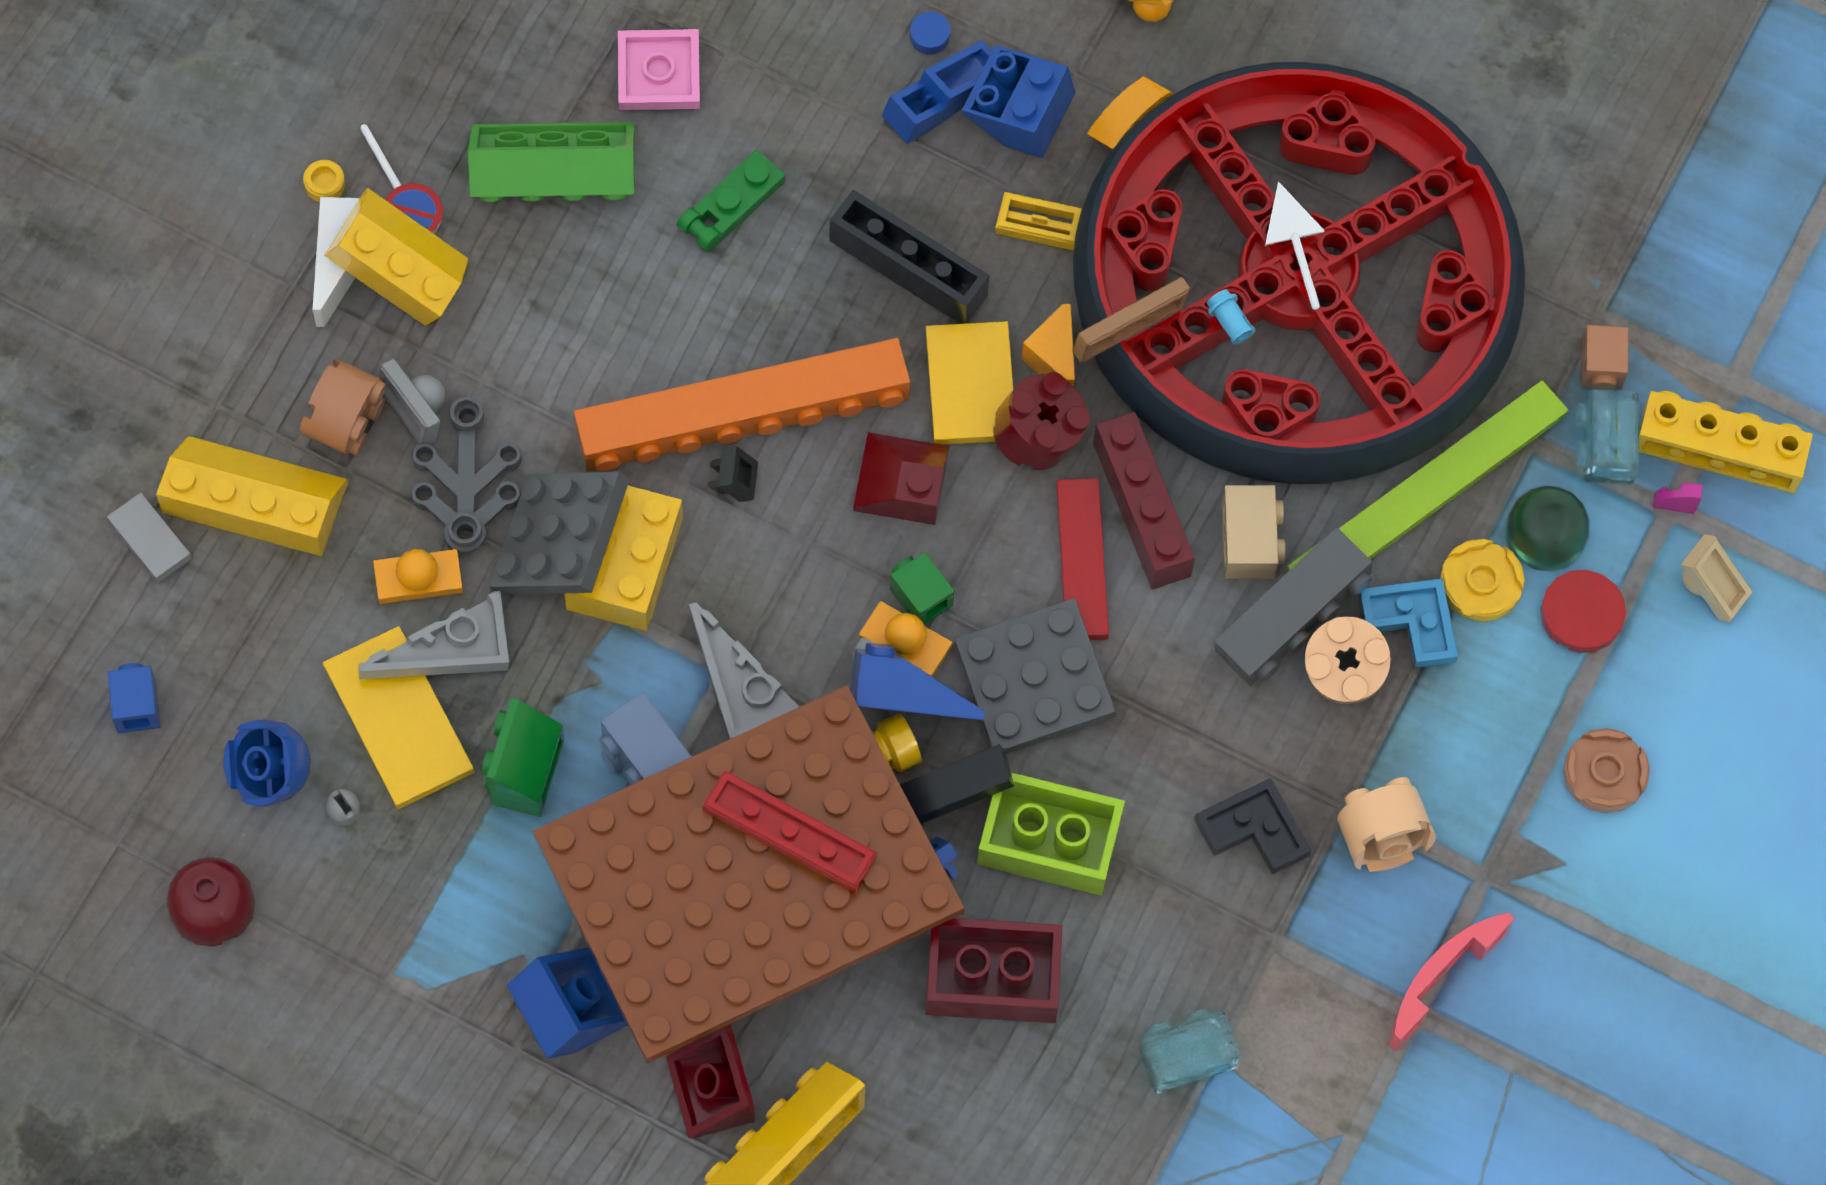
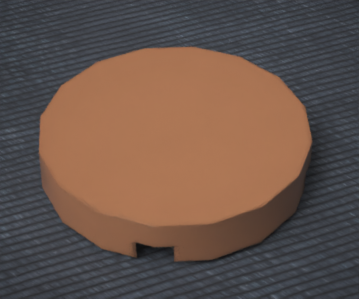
M1608 728L1591 730L1582 735L1567 752L1563 768L1566 787L1574 799L1589 810L1601 813L1620 812L1635 804L1647 787L1650 773L1647 755L1641 746L1639 748L1632 741V738L1624 732Z

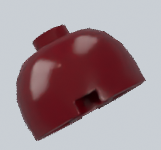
M205 857L193 860L178 870L169 885L167 907L171 922L182 937L196 945L214 947L222 945L223 941L229 940L234 936L237 938L244 933L253 919L255 899L250 881L236 865L222 858Z

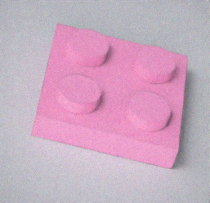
M699 29L618 31L619 110L700 109Z

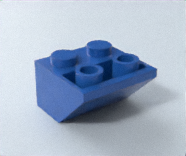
M995 45L962 109V113L1005 147L1043 158L1076 93L1069 68L1065 65Z

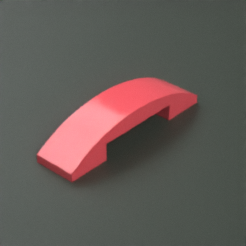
M1511 914L1496 915L1466 928L1442 945L1429 958L1413 979L1395 1018L1389 1044L1393 1050L1397 1051L1425 1021L1429 1008L1420 1001L1425 994L1467 950L1481 961L1509 932L1515 919Z

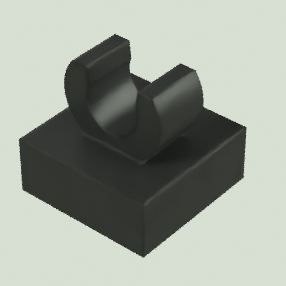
M737 446L722 448L721 458L710 462V467L719 473V480L709 481L708 487L718 494L728 493L739 502L754 500L758 461Z

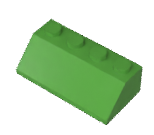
M634 122L472 124L468 147L470 197H479L480 200L485 202H496L503 200L504 197L518 196L524 201H539L544 199L545 196H561L564 200L577 201L584 199L586 195H602L607 200H620L626 198L627 195H634L635 124Z

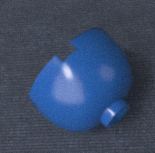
M266 719L253 720L241 724L236 729L240 731L236 734L234 740H228L226 744L223 767L227 783L231 789L239 791L240 795L244 797V799H241L243 802L259 807L270 806L291 799L302 789L310 774L311 758L308 745L301 734L286 723Z

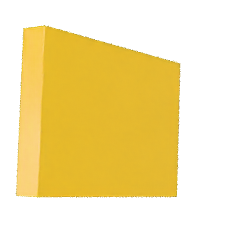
M1008 321L926 326L925 335L934 444L995 442L993 434L995 414L998 407L1013 390Z

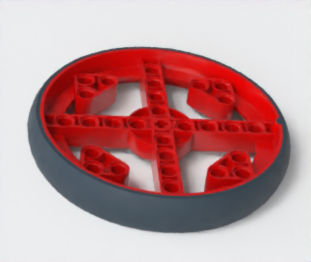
M1273 62L1245 66L1216 74L1170 96L1144 115L1123 135L1105 159L1082 207L1075 235L1073 255L1074 291L1083 330L1137 302L1134 284L1145 291L1158 290L1165 284L1179 230L1182 202L1175 192L1168 189L1157 190V188L1187 157L1247 239L1239 255L1237 279L1152 328H1145L1094 356L1102 373L1128 407L1157 434L1185 453L1222 470L1267 482L1326 484L1357 479L1385 471L1409 461L1438 444L1472 414L1498 380L1514 346L1524 306L1525 266L1523 245L1517 220L1505 190L1492 167L1476 145L1455 123L1434 106L1410 91L1382 78L1330 64ZM1335 115L1340 121H1329L1324 116ZM1283 123L1279 138V151L1286 160L1354 175L1363 173L1369 167L1375 143H1378L1399 156L1419 173L1336 222L1322 215L1308 212L1325 232L1302 237L1300 241L1317 298L1327 300L1331 304L1330 306H1320L1317 310L1312 309L1292 240L1265 246L1275 195L1230 133L1259 125ZM1301 134L1305 136L1307 139L1303 141H1297L1293 139L1290 135ZM1210 141L1216 144L1217 146L1214 148H1206L1202 146L1200 142ZM1357 146L1360 147L1363 150V152L1354 153L1348 150L1346 147ZM1226 172H1232L1237 174L1240 178H1237L1235 180L1225 178L1222 174ZM1436 189L1443 195L1432 196L1426 190ZM1249 203L1257 204L1262 210L1251 211L1244 205ZM1402 208L1410 215L1400 216L1392 210ZM1165 211L1168 212L1171 215V217L1159 218L1154 214V212ZM1448 213L1458 234L1463 256L1456 251L1445 250L1439 252L1434 257L1426 280L1416 329V340L1424 350L1429 352L1444 351V353L1433 368L1418 383L1412 386L1356 309L1352 300L1360 283L1361 262ZM1369 228L1376 234L1364 235L1358 229ZM1130 230L1135 232L1137 236L1126 238L1119 232ZM1334 247L1339 249L1342 254L1331 255L1324 249ZM1145 262H1154L1160 268L1156 270H1148L1144 268L1141 264ZM1439 272H1450L1456 278L1447 280L1442 278ZM1266 286L1271 288L1274 293L1265 295L1259 293L1256 288ZM1228 289L1230 294L1237 295L1238 300L1236 303L1251 325L1264 319L1284 329L1312 330L1367 406L1369 412L1346 419L1314 423L1320 405V395L1313 385L1303 381L1245 369L1234 371L1228 376L1224 386L1222 402L1193 385L1177 369L1230 339L1216 316L1211 317L1208 314L1209 306L1207 305V301L1213 295ZM1471 303L1477 306L1479 311L1470 312L1462 304ZM1438 323L1445 328V331L1436 332L1428 324ZM1199 326L1205 330V333L1193 334L1187 328ZM1345 330L1354 335V338L1343 339L1336 332ZM1163 345L1169 348L1171 352L1168 354H1158L1152 348ZM1371 363L1378 370L1373 372L1365 371L1359 364ZM1244 390L1251 395V398L1239 399L1232 392ZM1383 396H1396L1401 403H1387ZM1295 402L1303 403L1309 410L1298 412L1290 404ZM1261 422L1268 423L1275 430L1263 432L1256 427V424Z

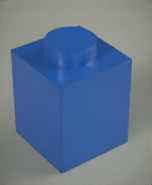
M129 663L120 666L118 670L107 671L112 720L117 732L126 733L161 728L156 680L151 666Z

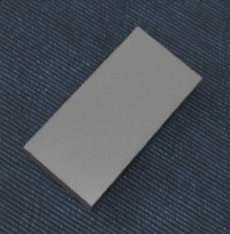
M139 493L107 516L110 525L157 583L192 559L190 552L142 493Z

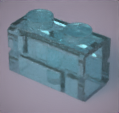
M1592 389L1588 392L1585 403H1579L1577 407L1576 426L1577 428L1584 429V442H1578L1576 466L1583 467V480L1586 482L1631 484L1634 482L1639 469V394L1629 391L1612 392V390Z
M1209 1008L1201 1009L1189 1014L1186 1017L1187 1022L1171 1027L1170 1022H1161L1145 1030L1146 1035L1140 1038L1139 1051L1156 1094L1238 1068L1241 1060L1240 1052L1223 1010L1212 1014Z

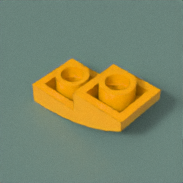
M1143 76L1110 103L1094 122L1087 134L1095 141L1113 150L1123 135L1144 115L1174 94Z

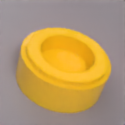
M318 160L310 164L304 172L303 182L305 190L311 199L320 202V197L339 198L344 192L345 177L342 168L337 163L330 160Z

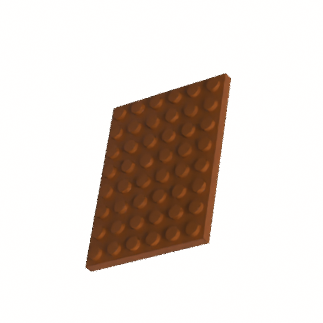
M847 685L533 830V836L647 1064L963 914L965 909ZM726 770L876 851L877 858L857 892H851L704 812L702 806L723 771Z

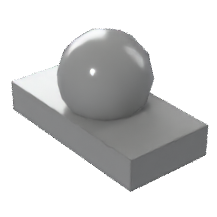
M394 359L382 364L379 378L386 384L383 394L385 399L419 444L435 443L440 426V420L435 413L443 406L446 400L442 382L435 376L426 374L415 376L410 381Z

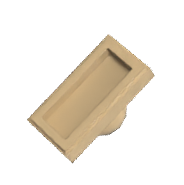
M1704 534L1681 564L1683 568L1682 579L1686 589L1695 595L1702 596L1719 621L1730 623L1753 592L1715 536Z

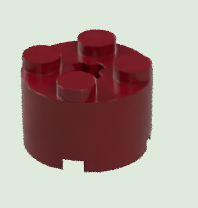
M1050 372L1048 374L1033 375L1022 380L998 407L995 414L993 434L998 448L1008 460L1019 466L1021 464L1034 467L1033 470H1046L1059 464L1081 440L1090 423V414L1081 395L1072 385L1066 382V379L1061 374Z

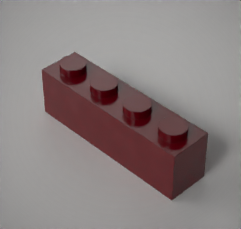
M1132 412L1096 424L1093 445L1151 589L1153 590L1191 577L1195 560L1136 413Z

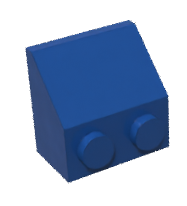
M589 947L537 957L507 984L518 1009L522 1012L547 1059L577 1053L627 1026Z

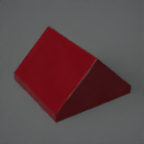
M731 1024L666 1056L689 1139L755 1122L754 1104Z

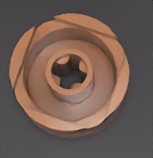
M334 358L333 365L329 364L326 367L311 395L308 404L312 405L311 411H313L311 419L303 415L300 433L346 455L351 453L358 456L367 438V433L364 430L368 419L376 421L385 404L386 399L382 396L386 389V384L382 382L381 378L338 358Z

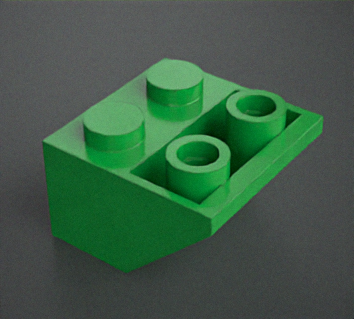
M511 698L507 711L500 710L496 719L494 735L498 736L495 750L488 749L483 761L481 773L486 775L484 788L489 790L491 805L541 817L565 740L563 725L524 702Z

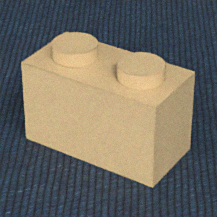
M1225 485L1222 497L1224 579H1275L1278 564L1285 563V540L1277 539V525H1283L1284 506L1283 500H1276L1275 485Z

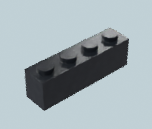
M855 190L851 191L830 219V242L960 324H967L988 296L990 275Z

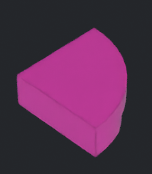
M1682 483L1681 490L1668 491L1666 486L1662 487L1654 494L1653 508L1694 514L1702 497L1703 485L1698 483Z

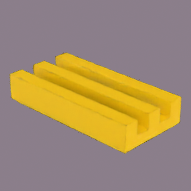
M1004 192L995 234L1074 251L1075 235L1082 208ZM1009 207L1051 215L1073 221L1072 224L1048 219L1045 216H1040L1036 214L1028 215L1010 211Z

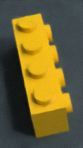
M1650 391L1643 409L1633 451L1795 494L1803 479L1813 434L1803 431L1794 424L1783 423L1779 425L1764 421L1753 413L1743 412L1737 414L1722 410L1719 405L1712 402L1696 403L1682 399L1674 392Z

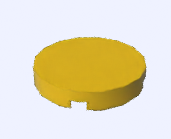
M1487 539L1466 541L1455 547L1443 564L1440 579L1443 578L1447 603L1452 610L1466 619L1479 622L1498 620L1510 613L1521 598L1525 582L1522 564L1510 549L1493 544L1494 541Z

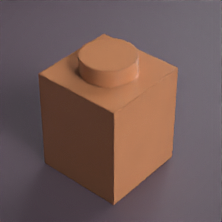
M1587 325L1581 340L1580 387H1592L1597 392H1611L1615 389H1622L1628 374V327Z

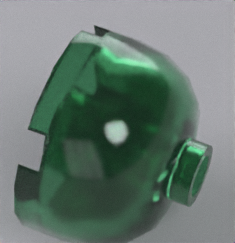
M1543 485L1529 489L1515 501L1506 519L1505 538L1509 549L1516 557L1518 555L1522 560L1528 562L1529 567L1535 570L1553 572L1569 567L1581 555L1589 539L1590 518L1585 505L1574 493L1562 487Z

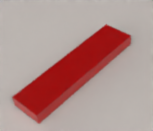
M1099 478L1059 479L1056 482L1063 601L1075 598L1090 640H1108L1109 630Z
M726 770L723 771L702 806L704 812L853 893L857 892L877 858L876 851Z

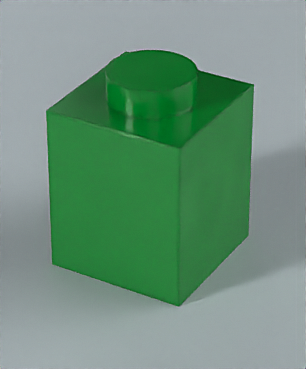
M925 552L915 559L907 557L893 568L890 575V591L905 611L917 615L924 625L953 607V588Z

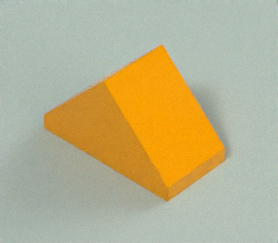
M1062 304L1023 342L1021 360L1038 374H1048L1050 372L1061 374L1066 379V382L1074 387L1071 304Z

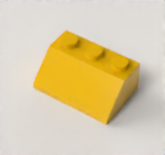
M369 188L365 189L324 254L326 258L424 326L441 317L461 285L469 259Z

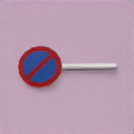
M365 124L361 125L360 129L394 188L385 200L430 232L435 233L443 218V206L439 196L432 189L422 184L408 183L401 185L369 127Z

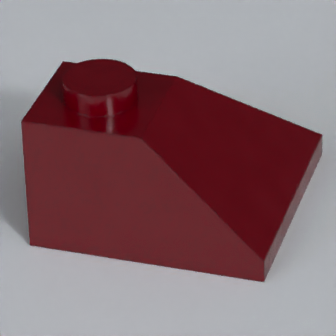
M868 432L853 511L935 525L950 446Z

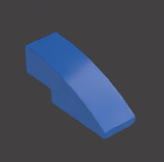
M981 40L923 71L919 81L889 97L882 117L906 144L926 134L964 107L992 50Z

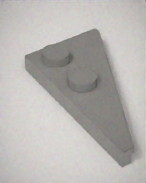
M494 591L487 595L486 601L467 611L461 608L452 613L448 619L436 621L408 636L407 642L388 652L383 649L371 655L366 662L359 664V679L507 671L509 657L501 592Z
M697 602L689 604L690 615L728 739L734 738L799 707L782 689V685L772 675H768L762 669L761 664L738 640L735 642L719 626V621L708 610L702 609Z

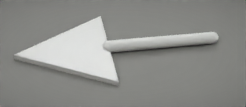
M1278 182L1265 246L1292 240L1311 307L1317 310L1320 304L1300 238L1324 233L1325 230Z

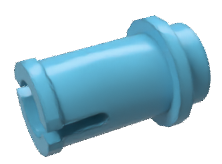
M1228 289L1216 293L1207 301L1209 306L1208 314L1211 317L1216 316L1230 337L1232 344L1237 345L1251 337L1256 330L1236 303L1238 300L1237 295L1230 294Z

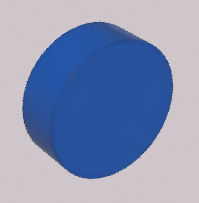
M924 12L916 16L910 26V40L914 48L925 54H935L944 50L950 40V25L947 19L936 12Z

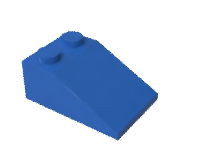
M866 642L865 650L855 649L850 691L858 706L984 720L985 711L898 653H895V648H892V645Z

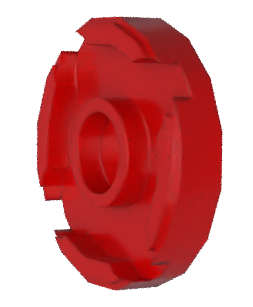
M1590 570L1570 571L1557 577L1546 589L1540 607L1542 625L1549 637L1557 644L1560 642L1562 645L1569 647L1568 650L1577 653L1596 652L1609 646L1621 631L1626 616L1624 598L1617 586L1604 575Z

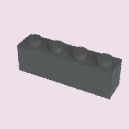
M1335 527L1214 640L1215 652L1250 687L1258 679L1262 682L1266 681L1280 667L1278 660L1289 650L1292 653H1296L1308 642L1311 637L1308 632L1319 622L1324 624L1332 620L1341 610L1339 603L1350 593L1356 596L1368 586L1372 580L1369 576L1372 573V561L1340 529Z

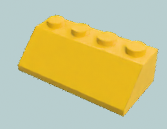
M188 436L169 457L156 496L163 514L322 557L345 493L348 479Z
M827 1061L818 1070L814 1067L810 1068L797 1082L796 1087L799 1090L788 1101L781 1098L771 1107L765 1116L768 1121L758 1132L754 1129L749 1130L736 1144L735 1149L738 1152L727 1163L720 1160L710 1169L704 1178L707 1182L706 1185H790L864 1109L865 1084L858 1078Z

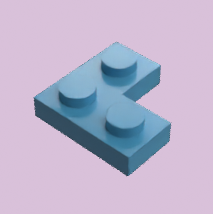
M1443 578L1365 588L1358 594L1363 620L1374 625L1380 632L1407 629L1414 668L1456 663L1458 655Z

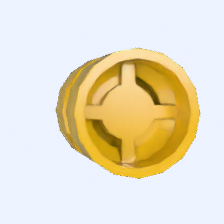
M901 713L877 722L876 730L872 731L891 769L901 773L922 763L918 744Z

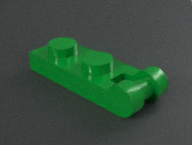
M756 149L694 207L687 209L680 216L676 225L685 234L692 233L698 239L697 244L703 250L709 252L786 182V175ZM709 217L716 224L708 227L703 221Z

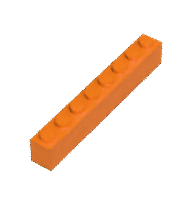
M894 338L574 410L575 427L586 471L607 472L618 468L622 463L636 460L640 463H647L658 459L662 454L675 451L682 454L691 453L706 444L715 442L731 444L739 441L742 436L755 433L771 435L779 432L783 427L795 424L811 426L821 422L823 418L835 415L851 417L861 413L863 409L879 405L882 408L894 407L910 398V379L899 339Z

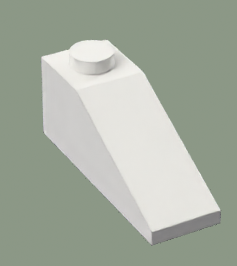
M320 197L312 308L316 327L326 326L355 279L350 273L326 258L324 254L360 198Z

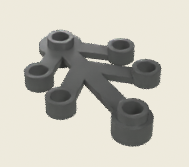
M470 396L458 398L450 408L452 425L459 431L458 474L437 455L436 448L429 443L417 445L412 452L415 467L420 471H429L457 497V513L437 497L436 488L429 482H419L412 488L413 504L420 510L430 511L445 526L444 536L447 545L452 550L457 549L458 553L463 554L472 553L484 544L487 535L485 526L504 509L516 508L521 495L520 488L516 483L504 481L497 486L495 496L474 512L475 497L504 471L517 469L521 464L522 457L520 448L516 444L511 442L503 443L497 448L496 455L475 473L476 431L483 425L484 412L481 403ZM465 414L475 416L474 421L470 423H463L460 419ZM424 452L433 455L432 459L428 462H421L418 460V456ZM506 452L516 454V458L509 462L504 461L501 457ZM511 490L516 495L511 500H504L501 498V494L504 491ZM422 491H428L432 494L431 498L426 501L419 500L417 495ZM465 529L471 530L473 532L471 538L464 540L458 537L460 531Z

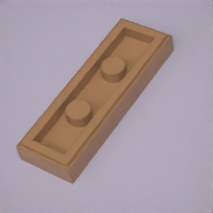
M1181 277L1079 332L1072 350L1080 362H1085L1183 308L1190 287Z

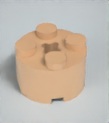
M1337 617L1321 625L1313 633L1307 644L1305 667L1308 678L1316 691L1330 701L1341 704L1364 701L1381 689L1389 673L1391 659L1387 641L1374 625L1356 617ZM1349 650L1355 651V660L1359 663V666L1356 669L1348 667L1346 671L1340 670V660L1336 658L1339 652L1346 654Z
M1407 777L1396 778L1387 783L1386 786L1369 791L1367 788H1360L1350 792L1345 797L1347 805L1340 811L1337 817V822L1354 865L1359 870H1361L1362 865H1366L1369 872L1386 871L1402 866L1414 860L1412 851L1423 846L1426 852L1436 840V834L1416 787L1411 785Z

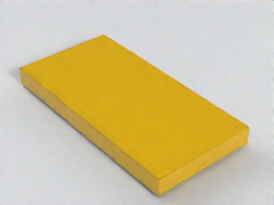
M400 626L322 662L335 691L397 810L474 774V768L426 676L359 679V664L366 662L371 655L383 649L388 652L407 642Z

